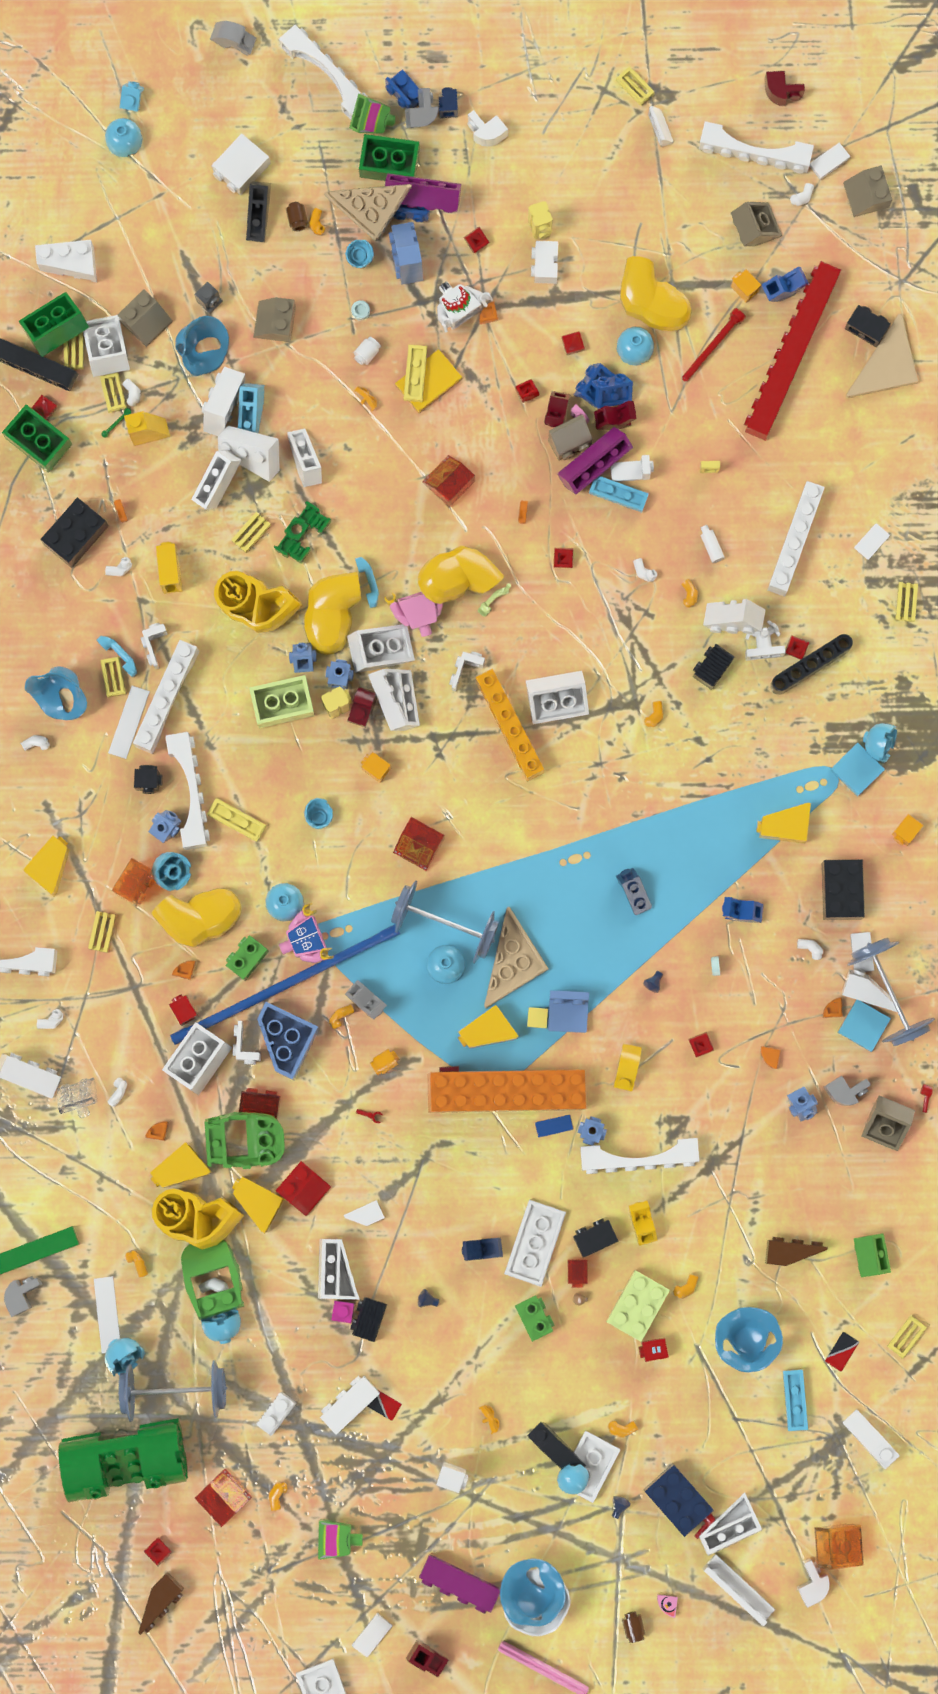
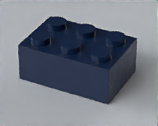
M673 1463L643 1489L684 1537L714 1511Z

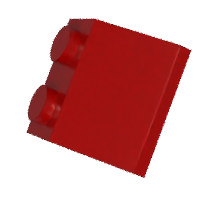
M300 1161L275 1191L302 1214L307 1216L329 1191L331 1186L303 1161Z

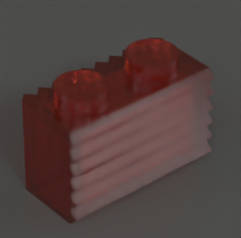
M246 1088V1091H241L239 1112L268 1114L278 1120L281 1096H278L276 1091L266 1090L265 1094L258 1093V1089Z

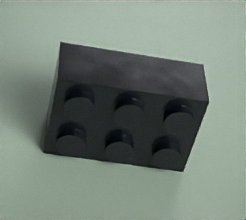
M77 497L40 540L45 547L69 567L73 568L109 526L105 519Z
M863 859L824 860L821 863L823 920H862L865 917Z

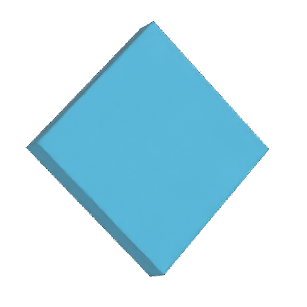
M857 743L830 770L858 797L885 769Z
M856 1000L837 1033L872 1052L891 1018L862 1001Z

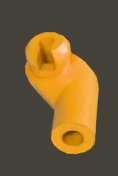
M314 208L309 220V226L314 234L322 235L325 232V226L319 221L322 211Z
M687 579L681 585L687 592L683 604L685 607L690 608L697 603L698 591L692 582Z
M662 701L652 702L653 713L644 720L647 727H655L663 719Z
M349 1004L337 1009L330 1017L329 1024H331L333 1029L341 1027V1018L354 1013L352 1005Z
M135 1250L127 1252L125 1254L128 1263L134 1261L138 1276L144 1277L148 1275L145 1262Z
M689 1274L686 1285L676 1286L673 1294L681 1299L693 1294L699 1277Z
M611 1421L608 1424L609 1432L621 1438L638 1430L634 1421L625 1426L618 1425L617 1421Z
M284 1482L276 1483L269 1492L271 1511L281 1509L279 1498L288 1490L287 1484Z

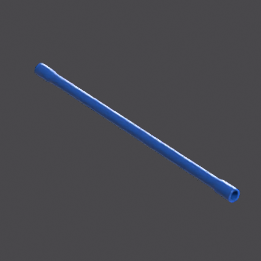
M396 924L378 934L333 955V959L323 960L197 1023L207 1029L381 942L400 935V932L395 933ZM193 1025L170 1035L174 1045L182 1042Z

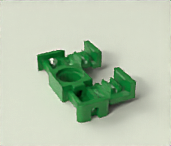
M308 501L305 502L306 507L298 518L295 516L285 529L286 535L278 547L274 545L275 551L280 552L286 558L292 557L300 564H302L311 551L310 547L304 548L300 546V540L308 531L309 525L310 528H316L317 532L322 535L331 523L330 518L320 514L319 508ZM294 525H300L302 527V532L299 534H294L292 532V527Z

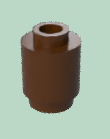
M299 202L290 203L286 208L289 226L292 227L293 231L306 229L308 221L304 205Z
M636 1611L624 1614L625 1617L622 1618V1623L629 1643L644 1640L645 1630L641 1614H636Z

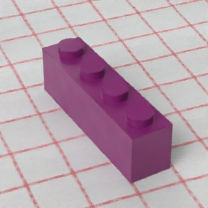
M387 174L385 186L412 185L401 204L411 208L418 206L425 207L427 210L439 209L447 213L458 211L461 184Z
M613 427L558 472L557 475L563 485L576 495L629 452L633 446L625 433Z
M429 1554L419 1575V1578L422 1579L421 1583L428 1587L437 1586L440 1588L439 1592L447 1596L453 1594L463 1604L468 1605V1603L476 1605V1610L484 1614L487 1611L492 1612L500 1594L499 1587Z

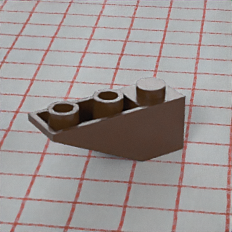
M772 1237V1240H767L765 1264L788 1266L828 1250V1247H823L822 1242L811 1241V1245L803 1244L804 1240L792 1239V1243L784 1242V1238Z
M168 1572L151 1588L138 1632L140 1635L144 1631L148 1633L155 1626L153 1621L157 1617L162 1619L169 1611L167 1606L171 1602L176 1604L183 1596L181 1592L184 1588Z

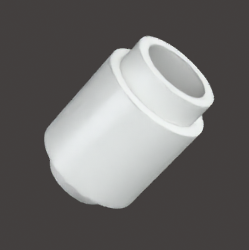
M372 337L364 339L353 352L355 355L354 359L361 365H368L379 352L380 344Z

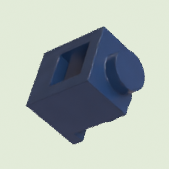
M443 88L442 96L439 97V118L458 117L457 89Z

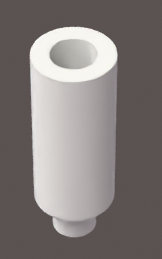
M708 525L701 527L703 534L700 536L712 563L723 560L725 557L714 531L709 530Z

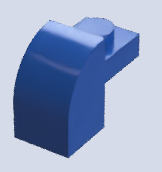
M797 267L784 276L776 275L761 285L768 300L778 302L795 295L796 291L809 283L802 268Z
M732 897L724 898L722 911L725 919L762 923V903L738 900Z

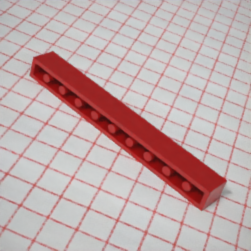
M820 261L818 267L814 266L810 275L813 279L811 283L805 286L803 291L806 295L804 299H799L796 306L798 313L796 316L792 315L788 324L791 326L789 333L785 331L781 342L784 343L782 349H777L774 355L776 362L774 366L770 365L766 375L769 378L767 382L763 381L759 389L761 396L759 399L755 398L751 407L754 409L752 416L748 414L744 425L747 426L746 433L766 441L838 280L841 269Z

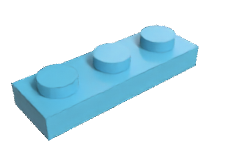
M601 476L593 480L589 491L591 495L641 513L649 495L646 492Z
M803 1370L783 1371L788 1431L808 1430Z

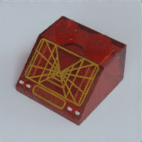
M448 455L422 483L450 508L475 482V475L463 463Z
M411 817L401 833L393 853L427 871L442 845L445 835Z
M226 1468L195 1497L196 1501L221 1527L252 1498Z

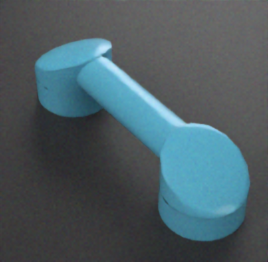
M355 558L359 573L365 572L371 592L366 594L370 608L376 607L379 590L372 568L364 558Z
M100 636L96 640L106 651L111 647L126 662L122 667L132 678L137 674L133 658L115 640L105 636Z

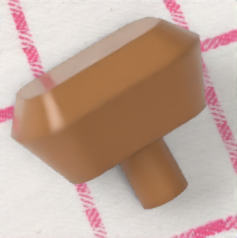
M576 1293L573 1298V1302L578 1306L588 1301V1298L579 1293Z

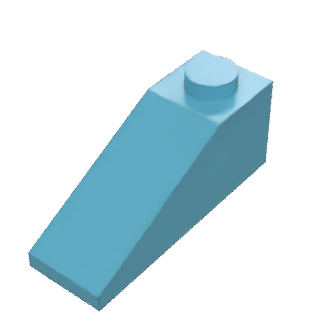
M246 383L240 386L239 429L255 433L259 432L264 405L265 385Z

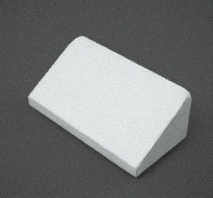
M651 106L648 116L659 145L664 147L672 144L673 139L662 111Z
M376 1613L353 1642L352 1647L368 1657L392 1627V1624Z

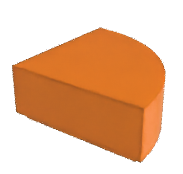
M494 301L488 303V306L484 307L479 317L480 325L498 321Z
M121 499L115 500L114 505L120 522H127L128 519Z
M520 501L518 518L520 524H526L528 501Z
M186 961L179 964L173 970L172 975L191 980L196 961Z
M842 997L836 998L826 1005L823 1011V1018L843 1017Z
M761 1046V1056L764 1062L769 1067L777 1069L781 1050Z
M162 1121L154 1124L147 1131L145 1138L165 1141L168 1122Z

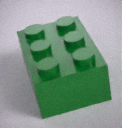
M364 134L359 163V177L381 181L386 180L387 174L416 177L420 153L419 141Z
M67 292L62 293L19 320L25 334L41 357L89 328L81 311Z
M27 404L2 431L6 440L48 473L72 446L70 439Z

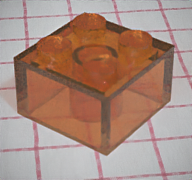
M131 858L113 887L112 892L135 907L138 903L142 904L146 897L145 891L155 883L154 875H152L153 870Z
M838 1524L815 1527L817 1568L833 1570L864 1566L861 1525Z

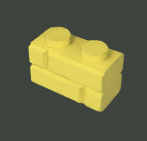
M545 201L528 207V222L535 239H546L552 233L553 219Z
M339 686L333 689L332 693L328 692L322 695L323 705L331 719L340 716V713L344 714L350 711L352 700L347 689L343 691L342 687Z

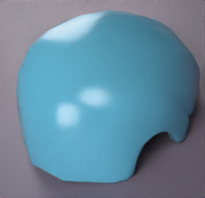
M354 240L347 246L345 255L347 262L352 267L364 268L372 262L374 252L373 247L368 241Z
M315 798L306 805L304 818L312 828L323 829L332 821L333 809L327 803V800Z
M568 1464L559 1471L557 1477L559 1488L563 1492L573 1495L581 1493L586 1488L589 1480L588 1470L580 1464L577 1466H570Z

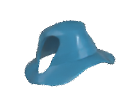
M201 316L193 320L178 333L175 341V348L182 357L183 365L192 376H200L217 370L222 365L229 347V335L225 326L220 320L212 316ZM214 337L220 341V349L202 353L196 352L197 343L205 338Z
M61 666L53 667L49 673L30 676L25 682V691L33 697L43 712L52 718L74 720L80 717L87 708V699L80 688L78 677L68 668ZM63 688L69 689L73 694L74 702L70 712L64 710L59 691Z
M754 1307L739 1308L725 1315L716 1326L715 1346L717 1353L726 1364L738 1371L756 1372L763 1370L775 1360L782 1349L783 1336L778 1321L766 1310ZM772 1332L776 1342L769 1344L764 1350L768 1335ZM725 1339L730 1342L738 1354L733 1351L723 1350Z
M527 1559L515 1563L507 1570L501 1583L500 1600L505 1614L512 1622L518 1625L544 1626L553 1621L565 1604V1587L562 1577L551 1564L540 1559ZM533 1567L539 1568V1576L544 1584V1589L533 1584L528 1579L527 1571ZM540 1615H542L541 1620H533V1618H537Z

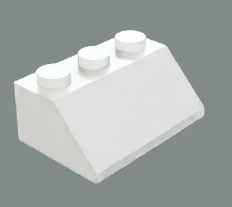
M582 671L526 680L533 724L589 714L586 685Z
M195 1022L162 1070L197 1095H200L232 1047Z

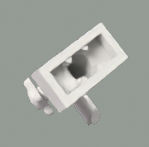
M769 620L767 623L770 627L763 628L762 632L746 634L745 638L747 640L750 635L756 637L757 645L756 649L746 650V661L784 657L785 646L772 647L770 635L775 633L778 637L780 636L779 628L775 623Z

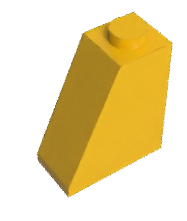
M144 411L124 416L128 433L134 446L170 437L166 418Z
M162 542L159 546H156L160 587L164 594L182 592L177 547L175 543Z
M804 803L763 816L761 821L757 822L756 832L759 833V838L805 844L807 841L811 803Z
M52 836L23 869L26 874L54 897L57 894L70 849L66 847L68 843L60 836L58 838Z
M497 1005L458 1031L460 1035L458 1040L463 1047L468 1046L469 1049L519 1038Z
M185 1142L150 1172L153 1176L150 1179L157 1187L166 1188L210 1175L212 1171L192 1147Z
M243 1176L241 1179L237 1178L232 1187L234 1189L233 1195L259 1230L266 1233L284 1198Z

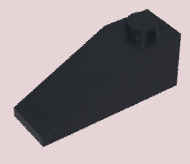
M256 181L250 183L246 241L265 242L271 183Z
M540 1422L527 1435L560 1469H563L568 1464L570 1466L580 1464L584 1468L587 1466L546 1423Z

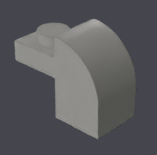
M220 21L215 24L210 40L223 48L234 47L245 55H250L256 37L246 32V27L231 21Z
M430 88L418 89L419 108L405 109L406 128L424 127L435 120L438 107H431L433 94L430 92Z
M358 980L345 993L353 1003L372 1019L381 1015L387 1006Z
M840 1076L824 1086V1089L835 1103L842 1106H851L859 1102L855 1095L857 1094L860 1097L867 1093V1087L871 1084L865 1079L850 1088L844 1078Z
M31 1276L22 1281L23 1285L20 1284L19 1280H14L8 1285L4 1294V1301L11 1317H15L32 1308L26 1293L43 1285L40 1278L34 1279Z

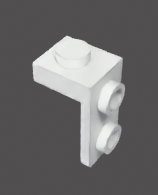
M642 455L641 461L615 462L611 466L612 481L615 482L650 479L651 472H654L653 461H650L649 455Z
M155 623L150 625L149 629L143 630V637L140 638L143 647L148 648L149 654L146 656L149 665H154L155 669H159L150 641L168 635L164 624Z
M463 652L462 656L457 657L455 667H458L456 674H452L449 684L452 685V691L456 692L464 664L483 669L485 658L482 657V654Z
M238 1021V1025H234V1037H237V1044H233V1056H236L237 1061H244V1064L256 1065V1061L261 1062V1053L242 1052L243 1021Z

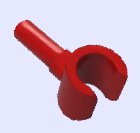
M923 1084L920 1094L925 1096L922 1112L927 1113L933 1089Z
M360 1109L356 1110V1114L371 1118L374 1123H381L374 1119L376 1114L383 1116L381 1112L371 1113Z
M712 1513L703 1520L705 1524L694 1535L696 1539L715 1522Z

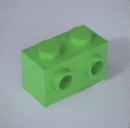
M250 935L248 938L244 937L239 942L238 946L240 948L236 953L232 952L227 957L226 962L228 963L225 965L244 981L247 980L269 952L267 948Z
M884 1233L853 1238L861 1277L891 1272Z
M535 1295L515 1305L532 1342L553 1332L551 1327L555 1325L550 1315L546 1317L543 1311L546 1306L541 1297L537 1299Z

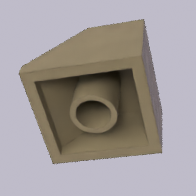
M882 165L863 170L843 182L853 217L890 207L892 197Z
M745 202L731 212L733 223L744 246H757L782 236L769 202Z
M145 289L117 314L120 322L146 347L173 322L160 304Z
M275 297L259 301L253 337L291 343L296 309L295 300Z
M583 414L549 430L548 442L558 461L561 459L567 460L574 455L573 453L579 450L583 452L592 444V436Z
M879 1095L861 1137L898 1151L912 1125L915 1110Z

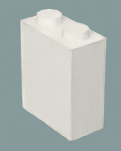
M241 133L212 164L213 175L219 181L223 180L227 183L226 186L230 191L242 195L250 186V183L255 181L270 165V159L268 155Z

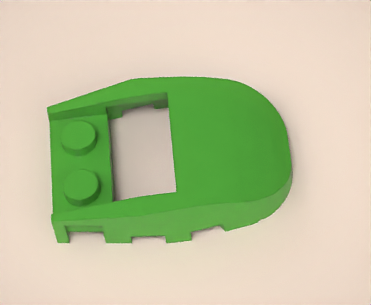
M232 1112L205 1119L207 1166L223 1164V1168L243 1167V1169H251L252 1166H267L276 1163L284 1153L283 1128L280 1122L271 1115ZM230 1120H246L248 1155L227 1157L225 1122Z
M222 1240L218 1245L202 1250L189 1244L181 1255L184 1285L198 1319L202 1320L244 1307V1302L241 1298V1291L243 1290L240 1268L234 1258L230 1245L225 1240ZM225 1267L229 1268L233 1288L196 1299L191 1278Z

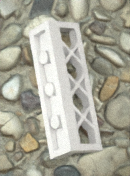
M715 1554L702 1568L703 1571L764 1627L767 1623V1618L775 1609Z

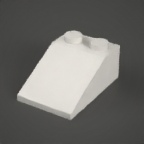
M118 315L86 321L89 328L83 332L93 377L130 370Z
M403 624L358 630L347 636L355 673L415 661L408 627Z

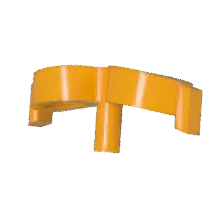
M356 387L354 392L364 397L360 403L364 404L367 401L371 411H373L377 407L375 397L371 396L366 388Z
M486 1405L479 1407L486 1417L482 1422H489L491 1434L498 1432L500 1423L494 1417L493 1408Z

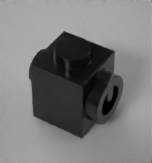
M140 765L139 769H135L134 789L136 791H143V794H154V791H159V786L163 785V775H160L157 766Z

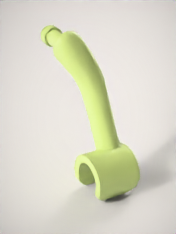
M507 584L506 587L495 591L486 602L481 604L477 611L483 617L487 616L492 610L489 605L497 597L508 594L511 584Z

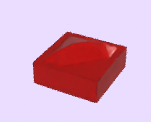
M477 227L463 237L473 253H476L490 243L480 227Z
M580 331L561 337L566 355L585 350Z
M532 379L515 386V390L523 403L540 396Z
M43 395L32 406V409L46 420L49 419L57 408L56 404Z
M554 548L555 568H573V548Z
M791 635L785 649V654L801 660L806 653L809 642Z
M707 1032L689 1038L696 1057L714 1051Z
M158 1537L144 1550V1553L159 1566L172 1551Z

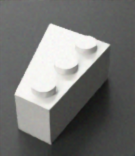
M743 599L742 603L736 604L737 601L732 600L730 604H725V602L707 603L703 626L709 628L710 632L721 633V631L731 634H737L738 631L746 634L762 632L765 609L748 599Z

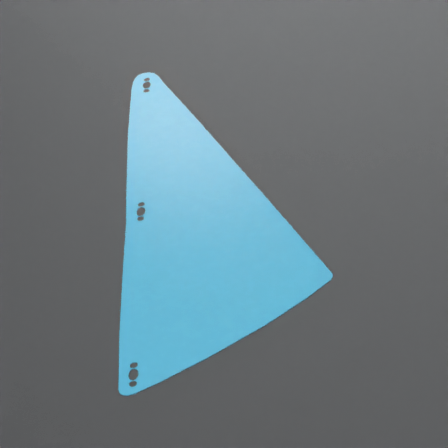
M827 766L798 770L707 797L549 851L415 891L410 906L481 934L485 930L491 913L495 911L494 920L499 922L494 936L495 942L491 943L485 959L479 957L475 964L473 959L481 938L408 910L399 930L400 935L381 942L335 966L353 984L358 980L387 1005L383 1012L415 1040L450 1066H459V1072L524 1071L567 1033L548 1030L550 990L589 992L588 1013L592 1011L780 842L779 840L759 838V833L756 832L757 822L761 821L763 816L804 803H811V813L836 790L839 779L830 770L831 768ZM821 779L827 780L826 786L820 784ZM810 781H817L819 783V787L813 791H807L804 788L805 784ZM798 786H802L804 788V791L802 793H798L796 791V788ZM584 852L591 854L589 859L583 857ZM580 854L582 856V860L579 863H568V858L571 855ZM565 859L567 861L566 866H561L559 861ZM634 868L642 881L652 905L651 909L638 915L633 913L624 889L616 878V875L625 869ZM399 897L319 923L318 926L321 934L326 932L329 935L330 931L337 927L344 929L343 935L339 937H331L329 935L328 939L324 940L327 948H332V950L328 951V955L333 956L394 925L391 919L396 907L395 902L398 901ZM510 907L549 970L488 1008H485L484 1004L506 909ZM347 925H351L353 928L349 933L345 931ZM443 945L458 949L465 961V970L462 976L450 984H441L433 980L427 970V959L430 953L435 948ZM497 1005L519 1036L516 1040L469 1049L468 1046L463 1047L458 1040L460 1036L458 1031ZM529 1007L548 1009L546 1029L527 1027Z

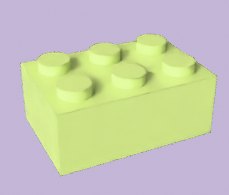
M305 675L249 688L259 728L315 716Z
M634 1270L606 1322L642 1342L670 1290Z

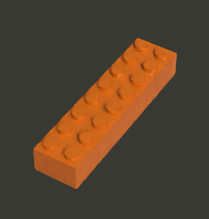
M585 1070L430 1072L427 1074L428 1113L586 1109Z

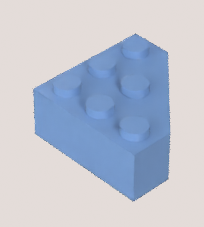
M414 222L391 225L392 232H389V239L392 247L393 261H395L396 278L401 280V285L423 281L422 260L416 231L414 230Z
M265 1002L257 1020L273 1067L277 1073L295 1080L320 1028Z

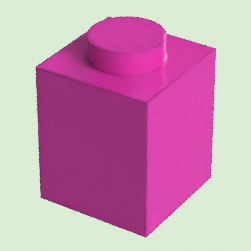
M335 1300L331 1320L352 1323L355 1303Z

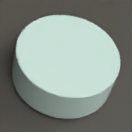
M356 301L351 307L352 316L359 321L367 319L370 315L368 303Z
M719 956L711 958L712 975L719 976Z

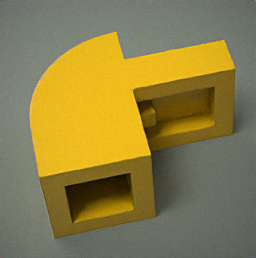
M623 1043L613 1088L633 1091L642 1047Z
M648 1200L629 1205V1213L638 1245L641 1246L658 1241Z

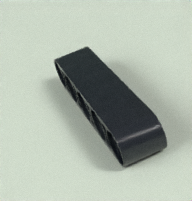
M0 338L1 363L59 388L71 391L78 376L75 370Z
M841 634L773 678L770 684L771 691L777 695L784 694L839 659L851 649L853 645L852 638L847 634ZM844 640L847 642L848 647L841 648L838 642ZM823 651H830L832 657L825 658L823 656ZM807 661H814L816 668H809ZM791 671H798L800 678H793ZM782 681L785 687L779 689L775 686V682Z

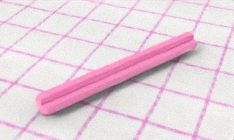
M505 1641L500 1643L498 1647L499 1652L577 1694L588 1693L589 1687Z

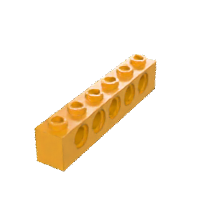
M490 669L476 676V683L526 781L544 774V768L494 670Z

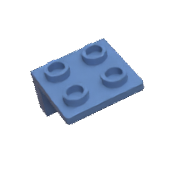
M550 990L548 1030L586 1033L589 992Z

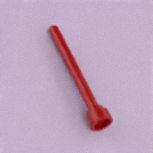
M737 308L733 309L727 324L682 376L684 382H687L730 330L745 320L746 316L742 311Z

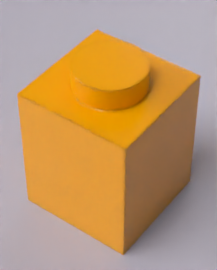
M747 269L742 273L739 271L732 278L731 288L746 303L761 289V284Z
M374 752L370 755L366 754L361 761V764H363L361 766L362 770L379 783L382 782L391 770V765Z
M908 814L892 833L893 839L902 846L905 844L907 846L923 825Z

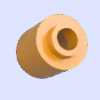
M387 1049L374 1057L370 1064L376 1074L380 1075L398 1066L397 1061L400 1059L394 1050L390 1052Z

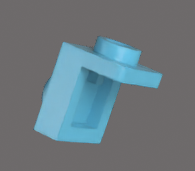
M128 81V83L122 86L119 108L138 112L141 92L144 91V87L139 86L138 82Z

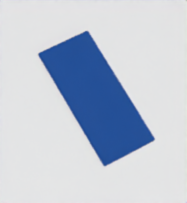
M570 1115L535 1122L538 1138L573 1130Z

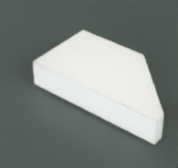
M377 1200L344 1215L345 1218L365 1226L385 1218Z

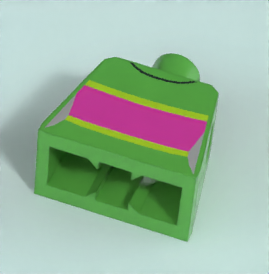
M358 93L349 128L357 133H384L386 125L393 126L396 118L395 115L389 114L390 107Z
M325 1519L319 1520L318 1560L347 1556L351 1554V1546H363V1534H351L350 1524Z

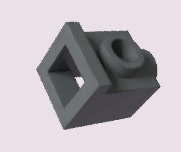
M208 281L194 294L196 301L209 314L223 302L219 292Z

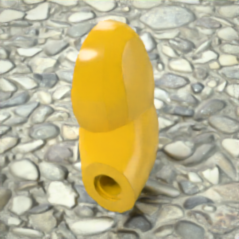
M639 256L627 258L620 292V301L626 315L641 320L650 328L661 331H675L686 326L692 312L691 304L687 297L671 284L656 280L654 263L650 259Z
M461 545L450 552L440 553L427 561L418 574V585L427 599L433 603L442 604L462 597L467 590L483 594L497 585L505 576L484 554L476 549Z
M230 571L223 574L214 587V597L221 610L232 620L244 623L257 633L274 631L303 606L299 599L285 586L267 589L261 580L240 571Z
M357 572L322 578L309 589L308 608L304 616V630L308 642L312 644V649L320 654H335L347 644V636L352 625L350 608L361 600Z
M216 888L194 895L187 903L170 895L154 908L151 915L178 944L195 948L207 940L221 937L228 932L241 915V903L232 891L225 888Z
M174 1188L159 1194L152 1207V1218L163 1233L174 1240L188 1242L202 1250L218 1245L229 1235L244 1216L242 1211L222 1197L206 1203L197 1194Z

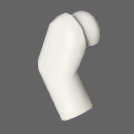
M806 183L802 193L791 196V204L801 206L808 203L814 185Z
M128 378L122 385L129 391L128 405L135 406L140 401L141 391Z
M122 558L121 563L117 567L106 566L105 575L124 576L132 567L130 558Z
M642 558L633 561L639 578L647 582L655 580L657 572L654 569H646Z
M33 735L20 743L25 751L33 746H40L41 750H46L50 747L48 739L39 735Z
M798 939V949H808L812 953L814 960L822 958L823 949L816 941Z
M55 1009L48 1019H37V1029L56 1028L63 1020L62 1011Z
M120 1077L113 1083L117 1089L107 1101L112 1107H116L123 1098L127 1087L126 1080L123 1081Z
M215 1277L199 1285L201 1293L209 1290L221 1292L229 1289L226 1282Z

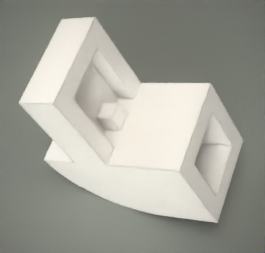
M474 110L468 114L467 124L474 132L473 140L479 145L486 147L494 146L508 137V128L497 115L485 124Z
M810 1558L802 1562L811 1580L797 1586L807 1608L823 1600L829 1590L828 1575L824 1573L819 1576L818 1574L821 1573L817 1562H812Z

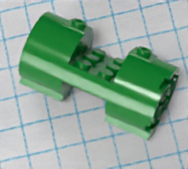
M179 1418L142 1424L136 1435L103 1440L101 1432L64 1438L59 1443L60 1475L68 1503L109 1496L110 1487L112 1486L119 1487L123 1484L141 1483L144 1481L146 1489H156L161 1486L187 1482L188 1479L187 1458Z

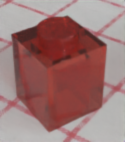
M567 1260V1284H572V1288H583V1284H588L587 1260Z

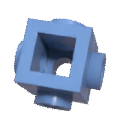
M311 643L293 644V652H289L290 664L293 663L294 673L313 671V662H317L316 650H312Z
M337 659L336 662L331 661V665L327 666L325 677L328 678V687L337 688L340 686L342 689H348L349 681L353 680L354 670H351V666L347 664V661Z
M172 811L158 812L152 819L153 825L148 832L164 843L177 835L180 830L178 826L181 820Z
M805 1087L787 1095L790 1104L789 1110L793 1117L797 1116L800 1122L809 1120L818 1113L816 1108L818 1102L813 1094L809 1095Z
M590 1116V1120L585 1119V1122H580L577 1133L581 1134L580 1138L583 1139V1143L594 1146V1143L598 1144L600 1140L604 1141L607 1129H603L605 1124L601 1123V1119ZM590 1127H594L596 1129L595 1134L589 1133Z

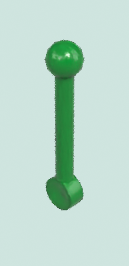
M126 408L122 416L107 430L102 431L101 436L104 438L108 437L109 432L124 419V416L132 413L131 410Z

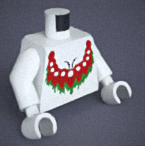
M448 281L444 282L439 287L444 295L439 298V305L437 306L438 320L445 332H448V327L454 330L482 310V304L484 307H487L486 301H493L488 292L482 293L471 287H464L461 284L452 288Z

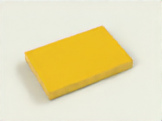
M439 349L426 358L423 401H409L418 413L462 379V376ZM406 375L395 383L403 395Z

